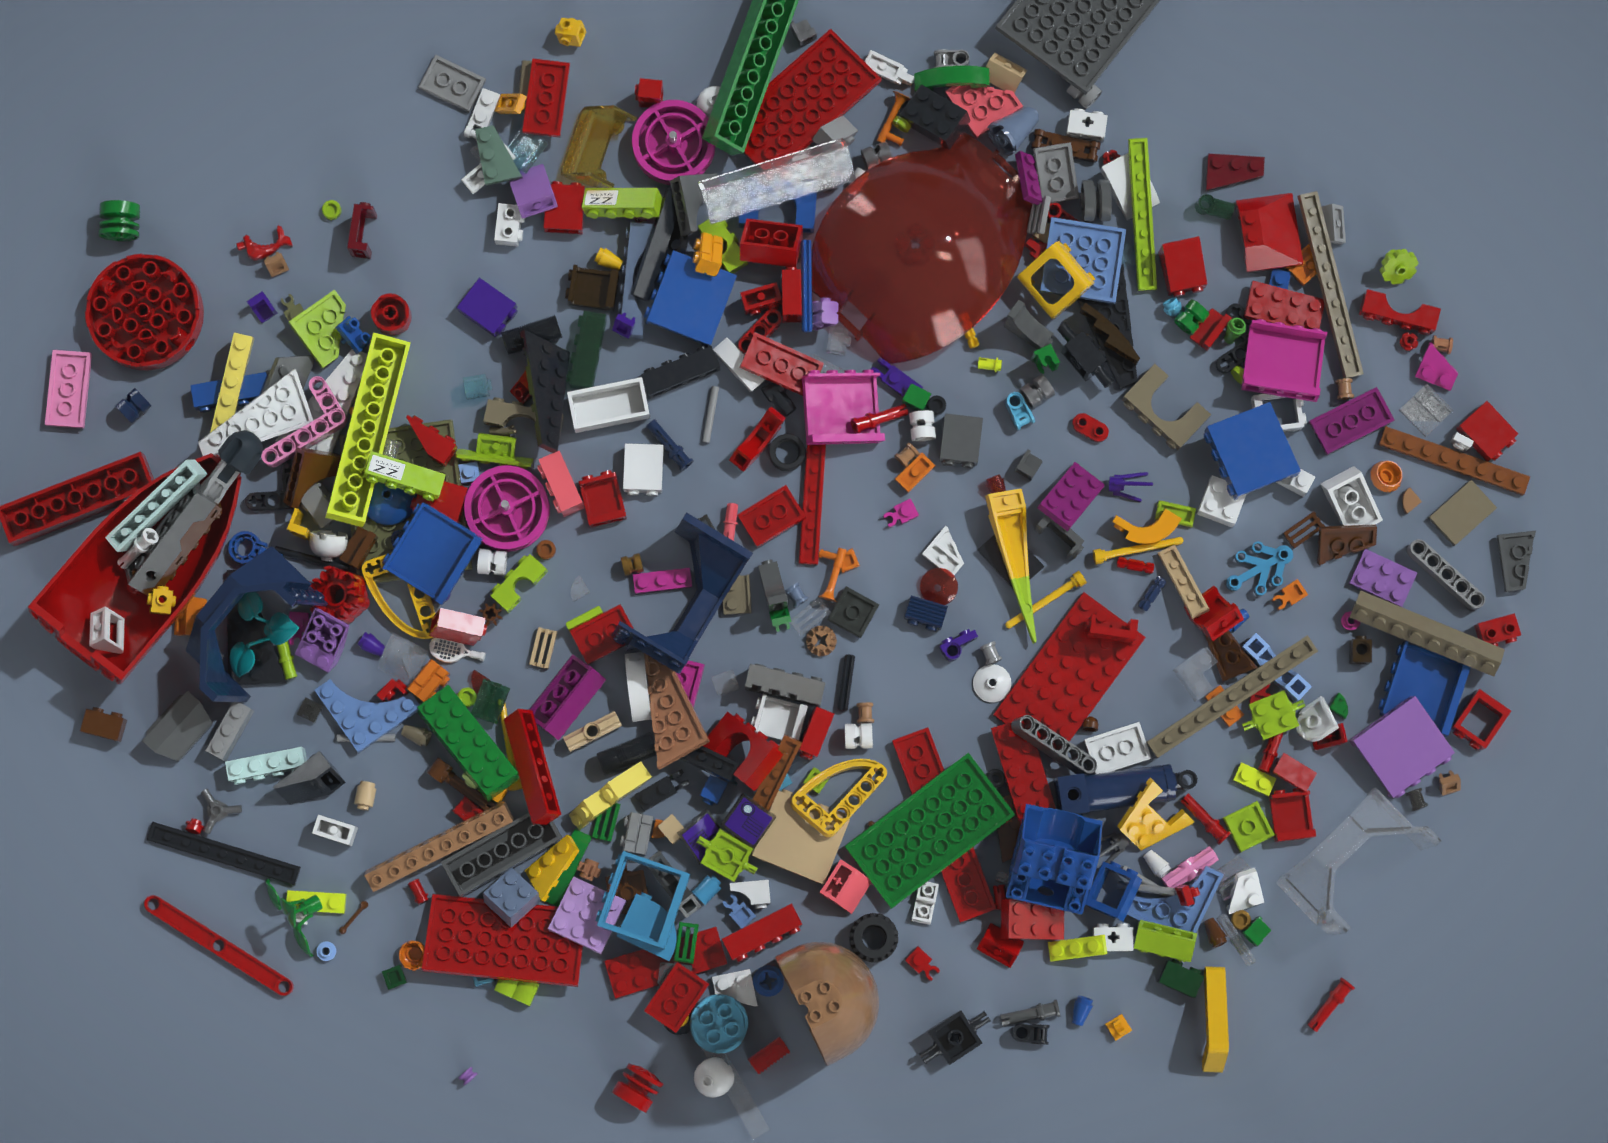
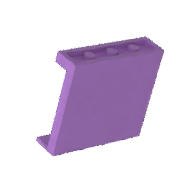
M1409 696L1349 740L1351 745L1356 747L1387 790V796L1391 798L1402 796L1407 787H1414L1420 783L1421 777L1425 774L1429 776L1437 770L1436 766L1449 762L1452 759L1451 756L1455 753L1416 696Z

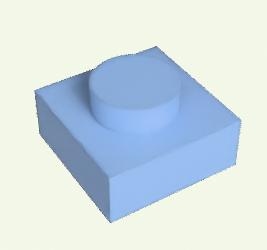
M478 462L458 465L461 484L473 483L480 475Z

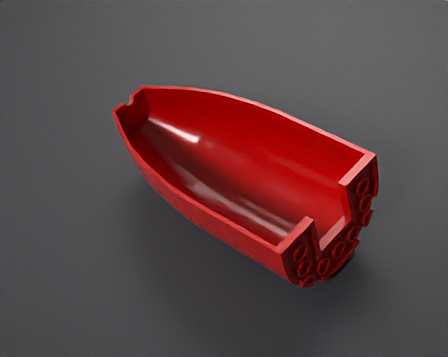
M210 453L195 459L207 473L199 484H202L222 460L219 455L214 456ZM177 468L160 475L141 487L111 512L92 531L28 606L30 614L34 619H39L40 625L48 633L52 634L54 632L57 641L95 671L100 669L102 671L101 674L112 682L114 679H117L115 682L121 685L185 610L217 561L229 534L237 507L242 480L241 473L220 501L222 506L221 516L217 520L214 519L209 532L206 535H202L197 548L190 551L185 564L180 565L176 570L177 573L173 580H169L166 583L165 587H169V590L173 591V596H176L175 608L171 607V614L169 616L149 614L148 596L145 594L136 596L127 590L126 584L128 582L125 569L121 568L124 562L121 565L117 563L118 559L127 551L117 552L105 537ZM166 514L151 529L155 530ZM159 598V601L164 603V599ZM106 606L125 619L124 652L122 654L97 650L89 646L90 614ZM110 623V639L116 643L117 624Z

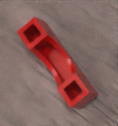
M1367 289L1362 299L1359 315H1362L1366 320L1373 321L1377 319L1381 320V323L1385 325L1396 324L1401 329L1418 330V333L1422 335H1429L1436 331L1441 309L1422 304L1413 313H1398L1388 304L1386 294Z

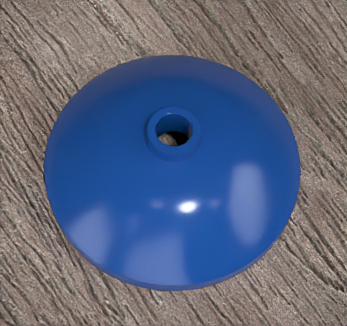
M375 483L367 516L374 522L382 525L399 524L411 516L413 511L410 508L413 498L417 497V494L410 495L405 493L403 489H390L384 483ZM389 491L391 493L390 497L385 498L384 493Z

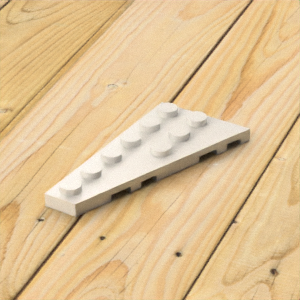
M353 349L326 379V383L346 416L349 414V409L358 391L367 357L366 353L360 352L356 354ZM313 395L307 403L314 421L324 415V412ZM326 399L324 406L332 405L333 399ZM342 415L334 416L333 422H340ZM319 425L317 432L325 431L326 425ZM298 429L279 435L275 441H280ZM342 429L308 449L333 453ZM303 434L300 442H307L309 435ZM286 444L288 447H293L292 444Z
M294 368L201 439L198 445L202 456L210 453L214 456L219 455L218 450L235 432L243 430L252 432L262 442L302 428L312 422L313 418L296 369Z

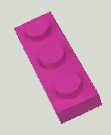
M690 568L633 574L635 594L692 587Z

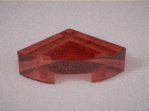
M474 670L471 676L472 687L481 696L491 680Z

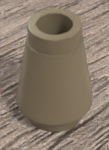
M405 725L401 735L419 746H427L431 740L432 732L428 731V728Z

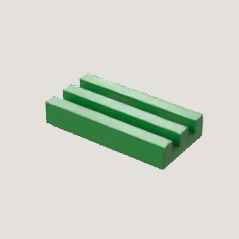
M616 803L612 806L616 807L608 837H605L612 807L607 809L601 835L597 834L602 814L597 817L592 835L593 838L612 841L621 804Z
M679 922L674 961L694 962L699 924ZM684 926L686 927L683 955L682 958H679L682 929ZM690 928H694L690 959H686Z

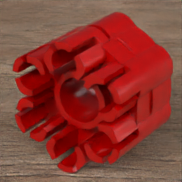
M326 566L324 569L327 571H321L320 579L315 578L312 579L313 582H309L314 590H318L324 595V600L328 604L327 606H312L323 610L346 624H350L370 605L365 578L333 566ZM343 588L344 598L341 602L337 603L335 594L339 589Z

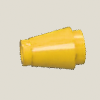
M601 247L594 259L598 263L597 265L619 270L623 263V260L607 248L603 249Z

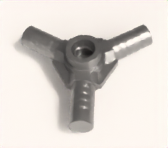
M208 789L201 792L209 804L207 806L209 820L203 829L204 832L210 834L216 821L219 822L228 814L242 813V805L227 806V804L215 800Z

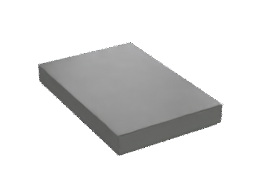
M435 55L419 85V89L470 113L486 82V78Z
M1071 142L1033 148L1041 196L1051 197L1050 203L1080 199Z

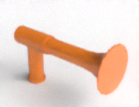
M893 91L895 94L893 108L876 141L882 143L888 139L901 146L904 138L890 133L899 109L904 102L910 101V98Z
M838 548L837 554L823 549L820 550V558L823 557L835 561L825 592L818 597L837 602L834 599V588L844 561L846 549Z

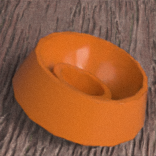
M1380 461L1372 467L1370 472L1371 480L1377 489L1383 492H1393L1400 487L1402 470L1397 463L1393 461Z

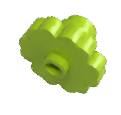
M1393 249L1386 253L1385 259L1381 262L1383 267L1379 271L1385 281H1390L1393 285L1402 284L1405 279H1411L1417 272L1415 267L1419 262L1413 252H1408L1406 249Z

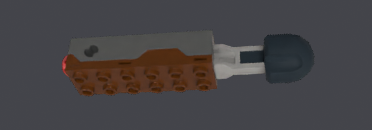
M243 430L230 435L218 450L222 460L202 484L198 483L169 510L155 529L159 536L157 543L151 545L149 551L141 553L125 569L128 582L126 588L130 593L136 596L142 594L148 596V593H152V590L157 589V586H165L169 580H173L178 567L185 564L188 559L187 555L191 550L197 548L199 539L202 535H206L209 532L214 519L217 520L221 516L222 506L220 501L228 488L241 472L250 474L259 462L263 445L254 433Z

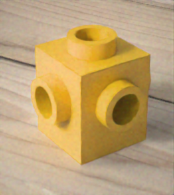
M561 17L559 24L555 27V35L559 43L565 46L581 47L586 34L583 22L574 18Z
M157 586V589H153L152 593H148L147 605H150L149 614L169 616L171 614V607L175 608L176 596H173V591H170L169 587ZM159 598H163L164 603H161Z

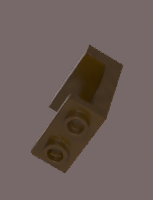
M573 265V270L569 269L568 281H571L570 288H566L565 299H568L569 305L614 311L619 270L611 269V272L580 268L578 265Z

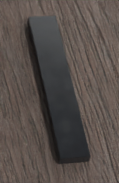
M670 188L665 190L659 217H656L631 291V295L644 301L650 300L677 220L672 189Z

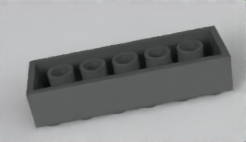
M528 812L512 823L445 859L441 864L459 896L463 897L507 872L511 867L514 868L553 846L563 837L554 821L547 825L532 824Z

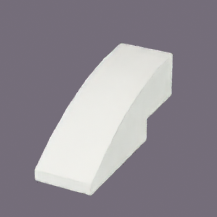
M728 338L724 339L713 349L716 355L734 376L743 383L749 392H752L766 380L739 368L744 354Z

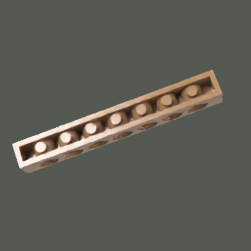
M504 800L365 871L364 876L372 891L375 892L512 823L513 816Z

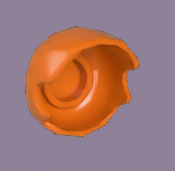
M410 940L402 945L399 950V960L404 968L416 971L422 967L424 944L419 941Z

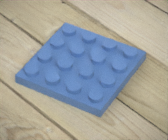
M1051 217L1046 249L1057 241H1060L1062 244L1066 243L1071 249L1069 253L1086 273L1090 272L1096 279L1095 283L1080 299L1116 303L1126 229ZM1050 259L1043 267L1040 292L1064 296L1073 288L1074 279L1057 259Z

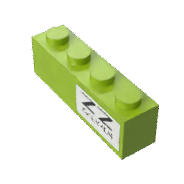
M585 188L582 209L587 217L593 219L598 217L611 219L616 217L628 219L643 217L650 219L652 217H659L662 196L658 188Z
M373 451L369 455L363 475L371 483L381 482L390 489L400 488L407 494L415 495L416 493L429 501L439 498L446 474Z

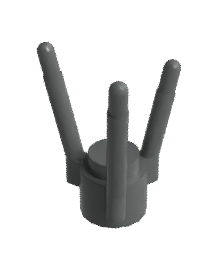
M1113 832L1101 838V842L1110 839L1111 841H1109L1110 847L1100 852L1099 858L1112 850L1116 851L1106 863L1110 864L1129 845L1128 839L1122 832L1118 834Z

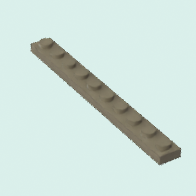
M1317 191L1301 194L1297 197L1343 378L1361 376L1364 373Z
M1308 635L1146 743L1155 756L1159 758L1317 653V648Z

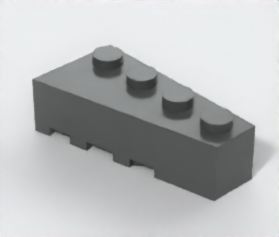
M761 664L749 665L745 683V690L818 707L821 706L825 682H822V678L811 676V679L803 677L801 673L792 672V674L785 673V670L778 668L770 669Z

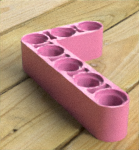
M315 376L310 379L309 388L323 410L324 415L266 448L262 452L261 458L268 467L275 468L293 458L296 447L308 449L346 426L347 416L322 377ZM316 383H323L321 390H314ZM326 399H333L332 405L324 406ZM342 415L340 422H333L334 416ZM319 425H326L325 431L317 432ZM303 434L309 435L307 442H300ZM286 444H292L293 447L290 452H284ZM269 454H276L274 461H267Z

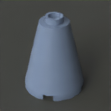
M1025 107L992 122L987 127L990 128V131L987 133L991 142L998 150L1002 148L1006 151L1003 154L1012 155L1038 123L1039 114L1035 108Z

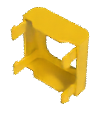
M1060 241L1052 244L1017 276L1018 280L1052 320L1080 298L1096 280L1090 272L1086 273L1069 253L1071 249L1066 243L1062 244ZM1050 259H1057L1074 279L1073 288L1055 304H1049L1033 286L1035 281L1031 278Z

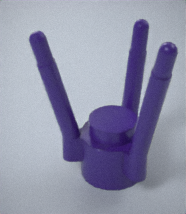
M1148 472L1114 475V477L1110 476L1109 491L1113 492V496H1121L1141 502L1140 498L1120 492V490L1124 491L1125 485L1153 486V483L1125 481L1127 478L1147 476Z

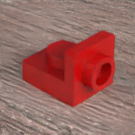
M392 678L379 691L377 696L383 702L386 700L390 701L395 696L397 688L404 695H407L408 692L405 690L407 686L400 679L395 681Z

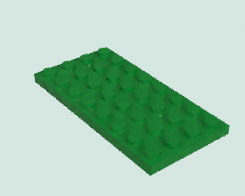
M968 752L845 847L892 909L1016 814Z

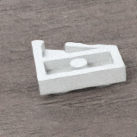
M947 526L941 530L922 553L926 559L951 579L964 565Z

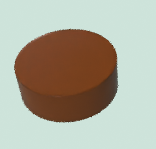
M543 540L537 545V554L544 560H549L556 554V547L549 540Z

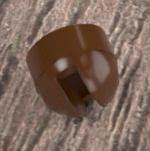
M1092 716L1087 717L1083 722V730L1088 732L1098 731V720Z

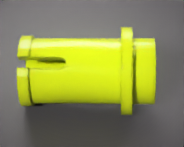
M979 357L978 369L994 370L995 373L1001 371L1002 360H998L997 357L996 359Z

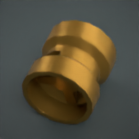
M639 553L629 558L627 556L621 557L625 576L631 575L632 572H644Z

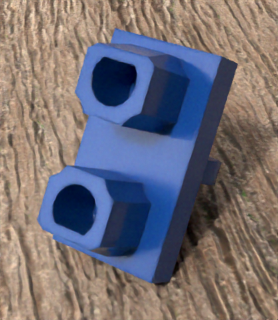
M347 316L335 328L343 337L341 343L345 344L347 342L354 352L358 354L370 343L371 336L359 329V321L355 317Z

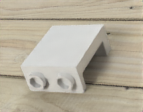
M625 444L623 490L627 492V495H639V492L646 493L648 496H658V493H662L663 445Z
M763 694L762 698L758 697L755 709H759L757 717L753 716L751 725L756 728L755 732L761 731L767 737L782 740L784 734L799 741L808 706L769 697Z

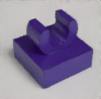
M626 313L618 314L612 331L629 339L635 326V317L631 320L626 317Z

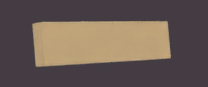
M1173 545L1158 552V556L1191 618L1194 619L1210 611L1176 546Z

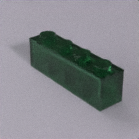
M584 311L583 316H579L578 327H580V332L575 335L574 345H577L576 352H572L570 360L573 367L572 371L569 370L567 374V382H569L570 388L585 389L594 387L607 322L606 314Z

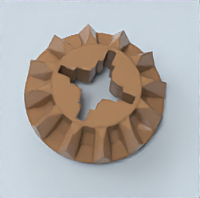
M816 626L806 636L807 648L814 655L826 656L836 647V635L827 626ZM816 635L821 638L828 635L825 639L827 647L823 644L815 647L818 642Z

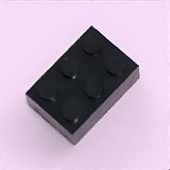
M922 84L900 113L901 118L908 121L912 129L948 150L951 149L970 122L969 114L965 109Z

